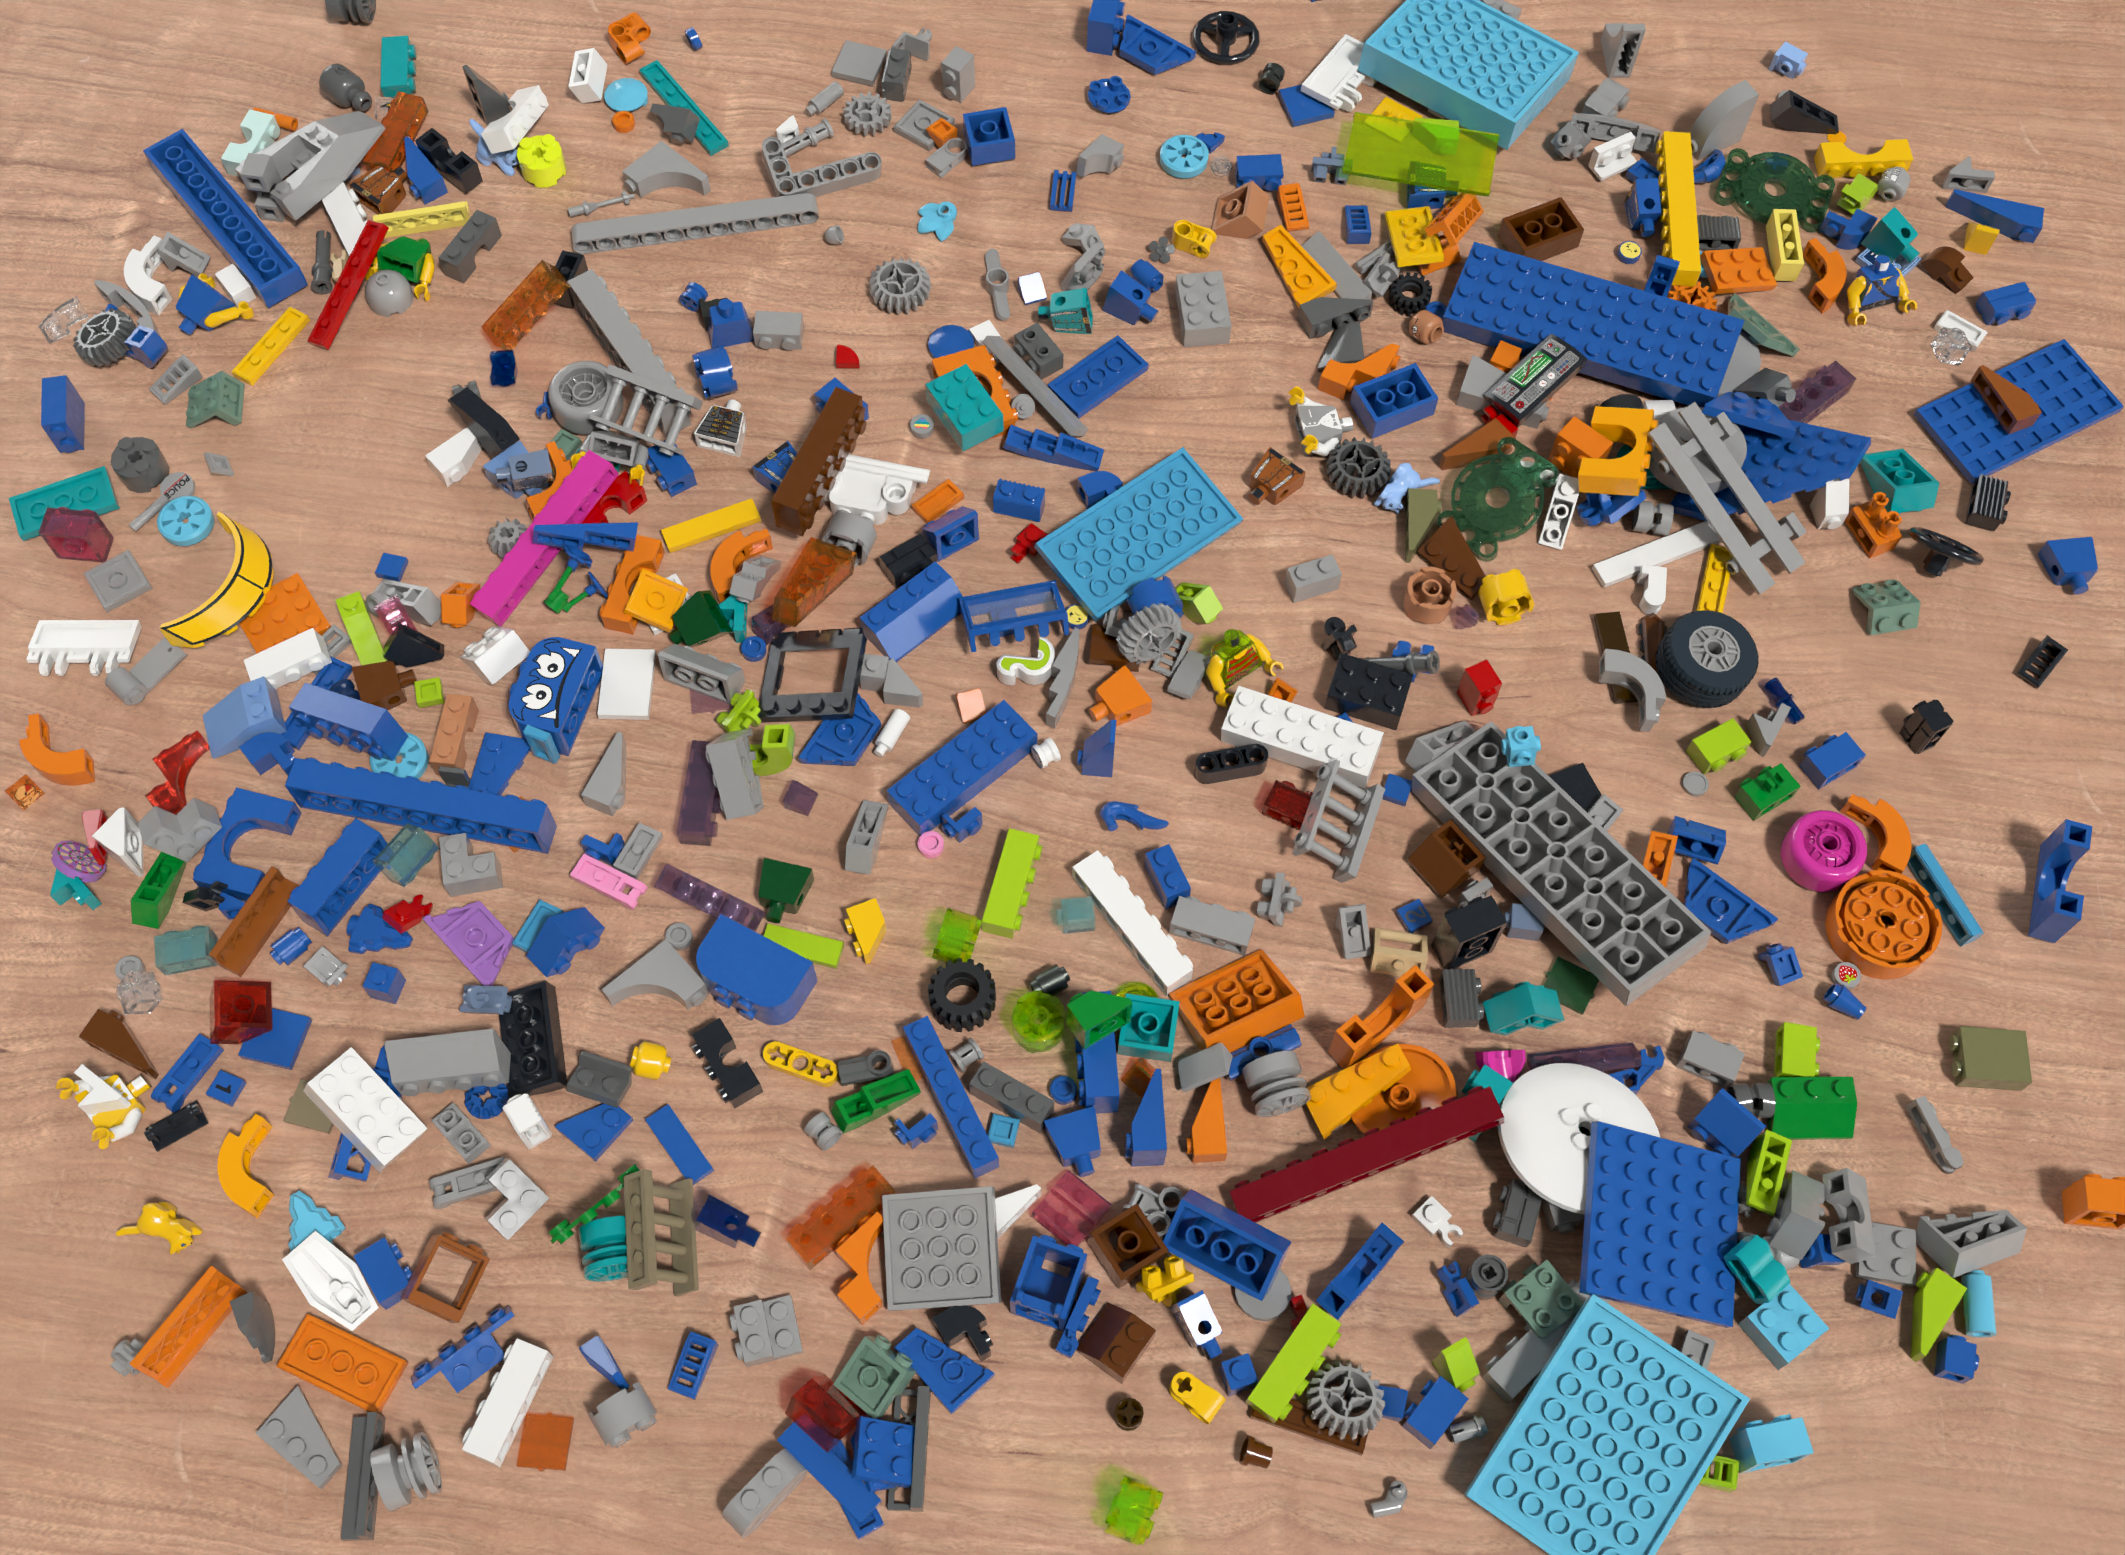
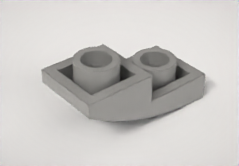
M1190 650L1176 670L1167 692L1190 700L1200 688L1201 678L1205 675L1212 657Z
M454 1103L431 1120L468 1164L491 1146Z

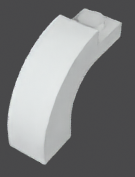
M153 236L141 251L135 249L130 251L124 265V277L132 294L142 302L149 312L159 316L171 302L172 297L164 284L152 279L155 270L163 262V259L157 252L162 239Z

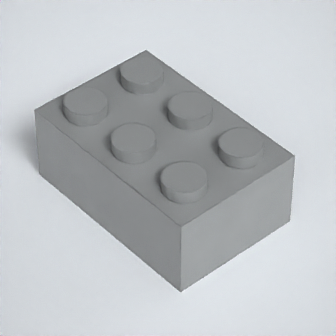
M1222 271L1177 274L1175 297L1183 346L1229 344L1232 326Z

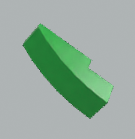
M907 1069L863 1086L858 1093L835 1101L831 1113L844 1134L891 1112L918 1096L921 1090L910 1070Z

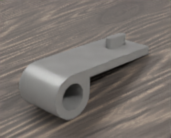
M164 637L130 671L123 667L111 671L105 679V685L126 705L138 704L187 654L178 646L170 645Z

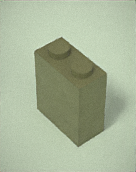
M1960 1026L1949 1037L1948 1046L1949 1050L1953 1053L1951 1073L1955 1077L1957 1087L2022 1091L2032 1083L2026 1031Z

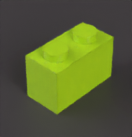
M1732 718L1693 739L1686 752L1703 775L1712 770L1714 773L1720 771L1732 759L1735 762L1742 759L1747 754L1746 750L1752 741L1735 719Z
M1784 1022L1776 1030L1774 1077H1818L1819 1063L1816 1062V1053H1818L1820 1048V1038L1817 1037V1027Z

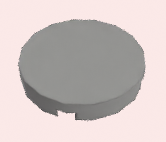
M1279 1269L1274 1283L1263 1301L1236 1287L1234 1296L1238 1307L1250 1318L1258 1321H1269L1276 1319L1286 1310L1291 1300V1286L1288 1277Z

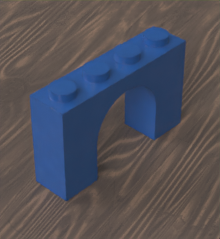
M236 787L233 795L227 800L226 810L222 818L219 819L222 828L206 844L204 856L200 864L195 867L192 880L198 887L210 888L215 881L222 882L228 885V888L222 890V892L239 900L247 901L265 874L262 871L232 863L230 854L234 843L241 835L254 829H267L292 836L302 814L292 801Z
M2065 819L2040 845L2028 936L2056 943L2081 920L2084 896L2065 891L2074 865L2090 850L2093 826Z

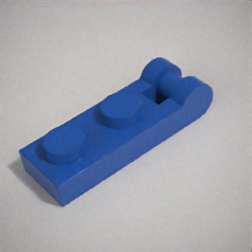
M199 1033L152 1091L151 1099L157 1103L163 1102L168 1110L173 1113L177 1112L183 1106L185 1098L224 1050ZM175 1086L177 1088L176 1091L170 1094L169 1090Z

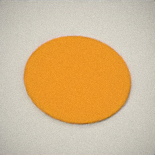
M1841 131L1837 134L1827 135L1829 142L1845 143L1847 139L1846 135Z

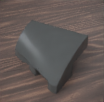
M1360 322L1346 324L1335 330L1318 365V372L1324 371L1330 359L1340 363H1356L1364 359Z
M253 1291L230 1301L240 1331L246 1336L253 1349L258 1347L263 1363L272 1361L275 1348V1323L270 1304Z

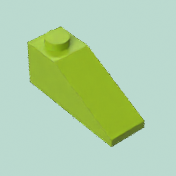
M360 591L336 599L335 601L361 665L388 661L383 656V646Z
M1766 1129L1752 1141L1747 1161L1746 1205L1772 1216L1775 1214L1792 1140Z
M1935 1268L1929 1273L1924 1271L1916 1281L1918 1289L1913 1296L1911 1359L1915 1362L1928 1354L1967 1290L1965 1286L1939 1268Z

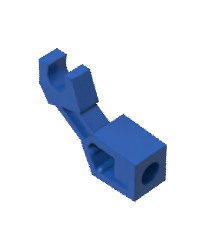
M1656 1046L1652 1049L1654 1058H1650L1647 1055L1646 1049L1640 1050L1638 1053V1071L1631 1068L1609 1075L1624 1085V1080L1631 1079L1633 1086L1629 1087V1089L1636 1095L1648 1078L1656 1070L1662 1068L1665 1057L1661 1046Z

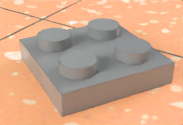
M1872 1222L1876 1258L1855 1263V1278L1907 1287L1915 1286L1916 1230Z

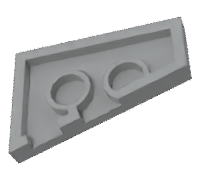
M297 1385L256 1434L318 1488L323 1489L343 1464L327 1435L322 1430L317 1416L305 1398L304 1392Z

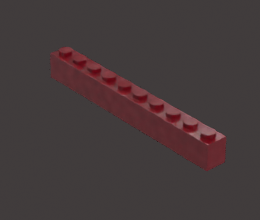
M1478 1086L1469 1090L1467 1096L1459 1099L1454 1096L1444 1100L1440 1107L1431 1109V1107L1423 1108L1415 1113V1117L1407 1120L1405 1117L1398 1118L1390 1122V1127L1379 1130V1128L1371 1129L1363 1134V1138L1355 1141L1353 1138L1346 1139L1338 1143V1148L1330 1151L1321 1149L1313 1153L1312 1158L1303 1162L1301 1159L1291 1161L1281 1171L1269 1170L1260 1175L1261 1179L1251 1183L1250 1180L1239 1182L1234 1186L1235 1189L1230 1191L1238 1214L1257 1223L1504 1123V1115L1491 1087L1483 1088V1086Z

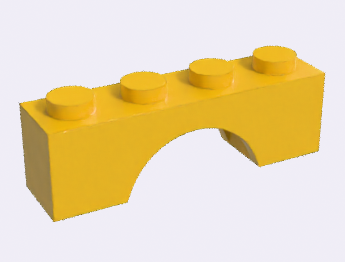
M1908 139L1885 140L1879 152L1869 155L1853 152L1843 142L1820 143L1814 156V161L1819 178L1856 177L1858 173L1863 176L1876 177L1881 176L1886 169L1901 167L1908 171L1913 162V156Z

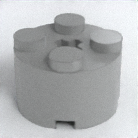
M838 510L837 514L832 517L821 539L820 544L823 552L826 553L828 551L832 555L831 560L846 567H856L858 563L863 565L877 538L873 527L874 522L868 517H860L846 510Z
M640 1382L633 1384L635 1390L628 1393L626 1389H623L596 1407L598 1413L591 1411L588 1414L605 1446L611 1445V1447L615 1446L618 1448L632 1439L630 1436L631 1432L636 1429L644 1431L657 1422L655 1419L657 1411Z

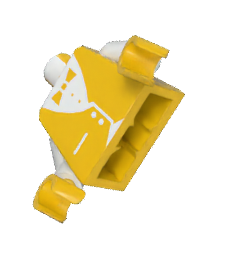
M118 1075L99 1077L131 1103L126 1109L87 1114L96 1126L92 1133V1142L100 1139L98 1145L100 1149H106L110 1142L113 1143L134 1133L142 1114L146 1110L138 1097L151 1088L142 1075L129 1084ZM61 1078L56 1084V1089H66L60 1091L59 1097L63 1100L69 1099L72 1096V1092H75L77 1095L74 1098L80 1103L89 1092L78 1084L81 1080L73 1082L69 1078Z

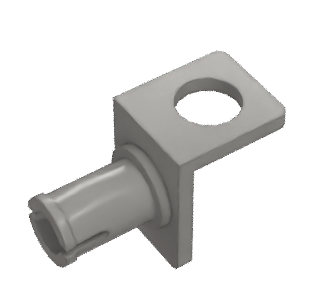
M922 28L916 36L903 32L894 42L892 48L898 49L900 45L899 49L908 50L912 56L927 61L929 59V41L932 39V33L929 29L925 31V28Z

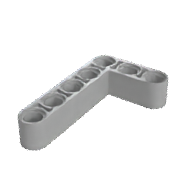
M768 137L762 143L763 161L776 197L810 193L818 197L875 181L881 176L882 160L880 155L875 152L863 153L792 173L781 141L776 137ZM769 150H776L777 152H775V153H769L768 151H769ZM868 165H875L876 167H875V168H869V167H867V166H868ZM777 169L784 170L781 173L775 172ZM847 171H854L855 173H853V174H848V173H846V172H847ZM826 177H833L834 179H832V180H826L825 178H826ZM805 183H811V184H813V185H811V186H805V185H803V184H805ZM783 189H790L791 191H790V192H783L782 190H783Z

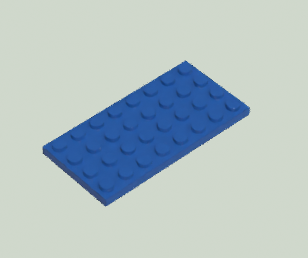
M2063 339L1995 372L2027 392L2034 402L2038 404L2042 413L2033 426L2008 434L1973 383L1918 408L1913 415L1968 481L1974 484L1979 475L1990 476L2119 413L2124 406L2069 343Z

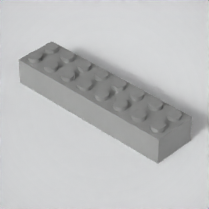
M591 269L567 281L577 313L616 367L685 393L683 388L678 389L675 385L676 380L672 373L665 371V366L659 355L654 356L649 341L641 338V332L636 323L631 324L626 309L618 306L619 303L615 294L612 291L608 292L607 285L602 276L598 277ZM629 384V386L631 387V389H632L633 392L635 393V390H634V387H635V386L632 385V384ZM649 391L648 395H644L642 404L651 415L657 399L655 398L656 394ZM671 399L669 403L665 404L658 423V427L666 438L678 409L676 406L678 402ZM691 410L687 411L680 431L691 425L689 418Z

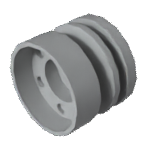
M1294 1051L1268 1054L1248 1063L1243 1068L1242 1074L1247 1088L1256 1091L1252 1094L1251 1100L1256 1104L1254 1109L1259 1117H1271L1290 1112L1306 1104L1311 1099L1309 1089L1305 1088L1307 1085L1306 1080L1297 1077L1301 1074L1302 1068Z
M423 1432L414 1434L413 1443L408 1437L402 1439V1454L398 1452L393 1444L371 1452L370 1461L374 1480L384 1505L391 1512L411 1504V1489L415 1491L420 1499L427 1497L428 1490L433 1495L442 1490L439 1460L434 1448Z

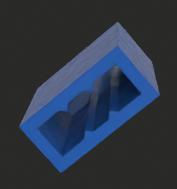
M67 375L42 378L41 426L60 453L84 450L85 403Z

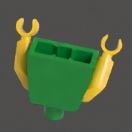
M401 236L390 243L382 244L372 261L373 266L369 267L365 278L367 281L378 270H394L405 276L409 281L415 283L421 281V284L414 288L415 295L419 299L420 294L425 292L424 299L429 301L431 294L427 287L428 284H431L435 269L430 243L424 238H420L417 241Z

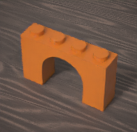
M985 345L932 359V370L935 379L967 364L984 389L989 392L992 400L1003 413L1004 431L991 438L1005 435L1011 424L1015 426V422L1018 421L1016 409L1014 407L1011 408L1009 404L1011 402L1007 389H1003L1002 375L1000 371L995 370L994 366H996L993 353H988Z
M1414 965L1395 981L1391 993L1368 1017L1361 1020L1355 1014L1335 1031L1328 1053L1343 1069L1358 1063L1425 1006L1434 983Z

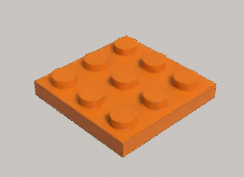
M298 573L271 586L270 590L266 593L265 601L252 617L247 616L239 623L256 653H260L311 628H314L320 635H323L331 627Z

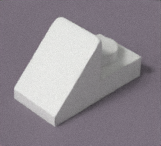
M83 1064L74 1072L82 1079L78 1084L89 1092L78 1104V1107L85 1113L95 1114L126 1109L131 1105L127 1099Z

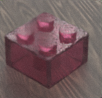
M47 507L39 530V534L58 559L104 563L107 561L114 537L98 514L89 509L81 511L70 510L65 507Z

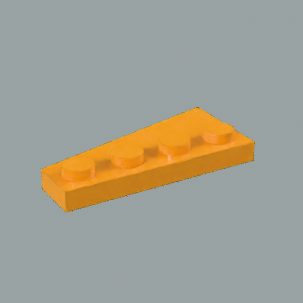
M1281 224L1263 235L1262 241L1298 308L1300 304L1324 297L1336 289L1337 283Z
M1395 1044L1307 1087L1310 1091L1311 1099L1306 1105L1324 1140L1332 1134L1331 1131L1340 1124L1344 1125L1349 1121L1351 1115L1362 1106L1365 1108L1370 1104L1372 1098L1381 1091L1385 1092L1411 1071V1067L1399 1044Z

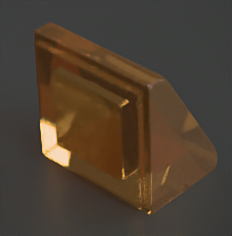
M1139 1058L1126 1072L1121 1081L1142 1098L1155 1068L1144 1058Z

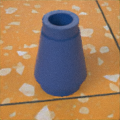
M1834 983L1823 997V1000L1827 1002V1006L1854 1017L1856 1020L1864 1014L1867 1008L1844 984Z

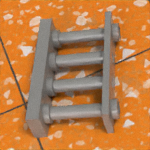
M609 364L606 373L614 377V385L601 418L592 414L589 416V419L596 422L595 427L608 432L610 428L657 445L660 447V452L672 457L674 452L683 455L684 451L675 447V442L687 411H690L691 408L700 410L703 401L695 396ZM629 383L635 386V394L621 426L610 421L622 389ZM650 391L656 394L655 398L657 400L644 434L631 429L644 395H648ZM671 399L678 402L676 405L678 409L666 441L662 442L654 439L653 436L665 404L669 403Z
M1336 759L1323 764L1317 772L1318 780L1301 829L1295 836V846L1292 854L1298 856L1311 850L1336 865L1337 870L1334 879L1343 883L1357 877L1385 788L1379 784L1364 790L1336 774L1340 761ZM1333 784L1358 798L1359 804L1356 811L1329 796ZM1325 806L1350 820L1352 825L1349 834L1321 818ZM1318 828L1343 842L1344 849L1341 856L1314 841Z

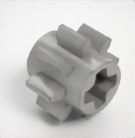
M136 1338L132 1342L128 1340L122 1341L111 1353V1357L115 1361L110 1366L124 1377L128 1373L137 1375L140 1371L129 1363L143 1348L144 1344Z

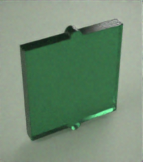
M1558 956L1551 971L1546 974L1547 979L1544 987L1556 990L1561 1005L1583 1015L1590 999L1592 1000L1595 997L1593 992L1599 979L1593 973Z

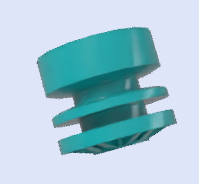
M625 1216L605 1217L593 1220L585 1226L579 1227L580 1249L590 1252L582 1258V1264L586 1266L583 1270L584 1278L588 1281L600 1282L628 1277Z

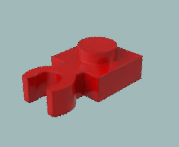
M1492 405L1483 409L1485 414L1481 416V419L1485 424L1496 418L1516 438L1518 428L1503 413L1498 415L1497 410Z
M420 894L415 896L410 904L402 900L385 910L383 919L402 934L421 923L422 916H427L432 912L433 904L421 905L424 896Z

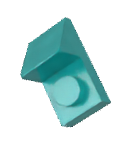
M731 595L719 604V607L726 620L729 621L732 629L731 633H734L736 643H742L746 639L748 603L736 599L737 596Z
M56 868L50 896L59 905H63L72 897L81 906L86 903L92 910L102 904L89 887L81 881V878L77 876L74 879L69 878Z

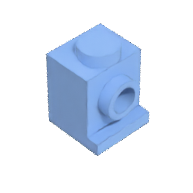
M1785 41L1775 53L1768 70L1772 72L1775 69L1794 79L1796 75L1800 76L1805 70L1807 64L1804 62L1808 53Z

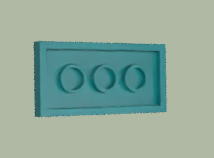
M105 466L9 498L17 531L23 541L119 509L111 478Z

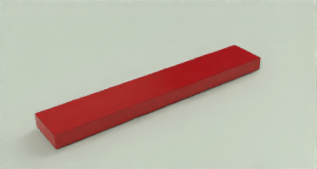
M367 220L307 340L310 344L329 350L389 229L385 224Z

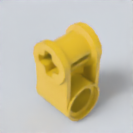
M1179 220L1174 224L1171 243L1177 250L1193 254L1198 258H1206L1210 253L1209 248L1211 244L1215 243L1217 235L1210 228L1196 225L1188 220Z
M1189 1372L1177 1373L1169 1385L1171 1397L1188 1409L1197 1419L1210 1425L1226 1401L1218 1391L1204 1384ZM1183 1381L1187 1382V1390L1180 1393L1178 1391L1179 1384H1182Z

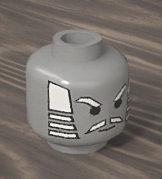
M1901 167L1886 169L1878 182V194L1886 201L1902 199L1910 185V175Z

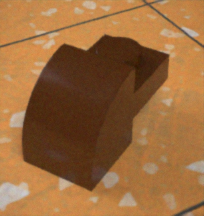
M1938 247L1921 262L1922 266L1934 280L1941 277L1955 294L1961 291L1974 278L1961 263L1965 256L1952 247Z

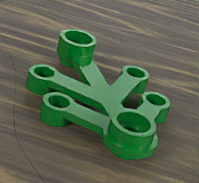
M634 1164L617 1179L621 1184L570 1224L566 1218L548 1232L552 1238L550 1240L553 1244L558 1241L561 1245L575 1234L571 1230L578 1223L585 1226L598 1215L595 1211L603 1204L607 1208L619 1199L621 1195L618 1191L624 1187V1176L640 1171L638 1166Z

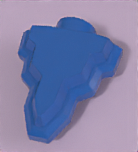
M371 903L365 906L360 916L353 915L350 918L346 929L347 935L351 936L348 951L363 955L366 951L378 952L385 947L394 950L408 948L413 941L412 936L407 931L400 934L383 919V909Z

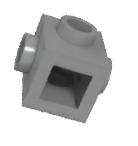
M1571 121L1560 128L1551 140L1552 144L1556 147L1554 149L1555 153L1562 159L1567 157L1571 160L1579 157L1584 152L1585 147L1592 141L1577 124Z

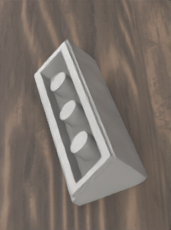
M1320 231L1302 245L1308 254L1337 283L1334 292L1339 298L1371 300L1372 291Z

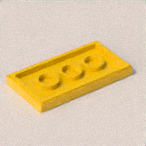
M1430 206L1385 212V221L1398 267L1444 262V254L1438 233L1428 237L1425 228L1433 220Z

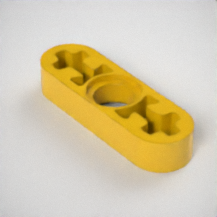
M777 1041L767 1044L763 1050L764 1061L772 1069L822 1087H830L838 1080L837 1066L831 1060ZM780 1050L781 1056L788 1059V1066H785V1059L777 1057L773 1061L770 1053ZM798 1058H805L809 1063L806 1069L798 1071L793 1068L794 1061ZM814 1062L816 1063V1069L820 1071L830 1068L832 1076L827 1075L825 1079H822L821 1073L813 1070Z

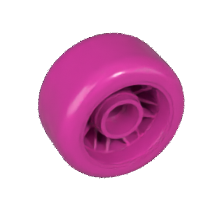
M1828 810L1813 811L1800 817L1786 833L1781 844V859L1788 875L1800 886L1816 892H1832L1843 888L1849 880L1860 872L1867 857L1866 841L1859 827L1848 817Z

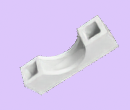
M539 85L517 90L508 100L513 110L504 117L491 122L481 133L491 154L513 150L549 106L547 98L542 93Z

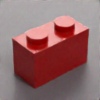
M1486 659L1464 670L1456 693L1471 716L1479 713L1486 714L1493 709L1502 682Z

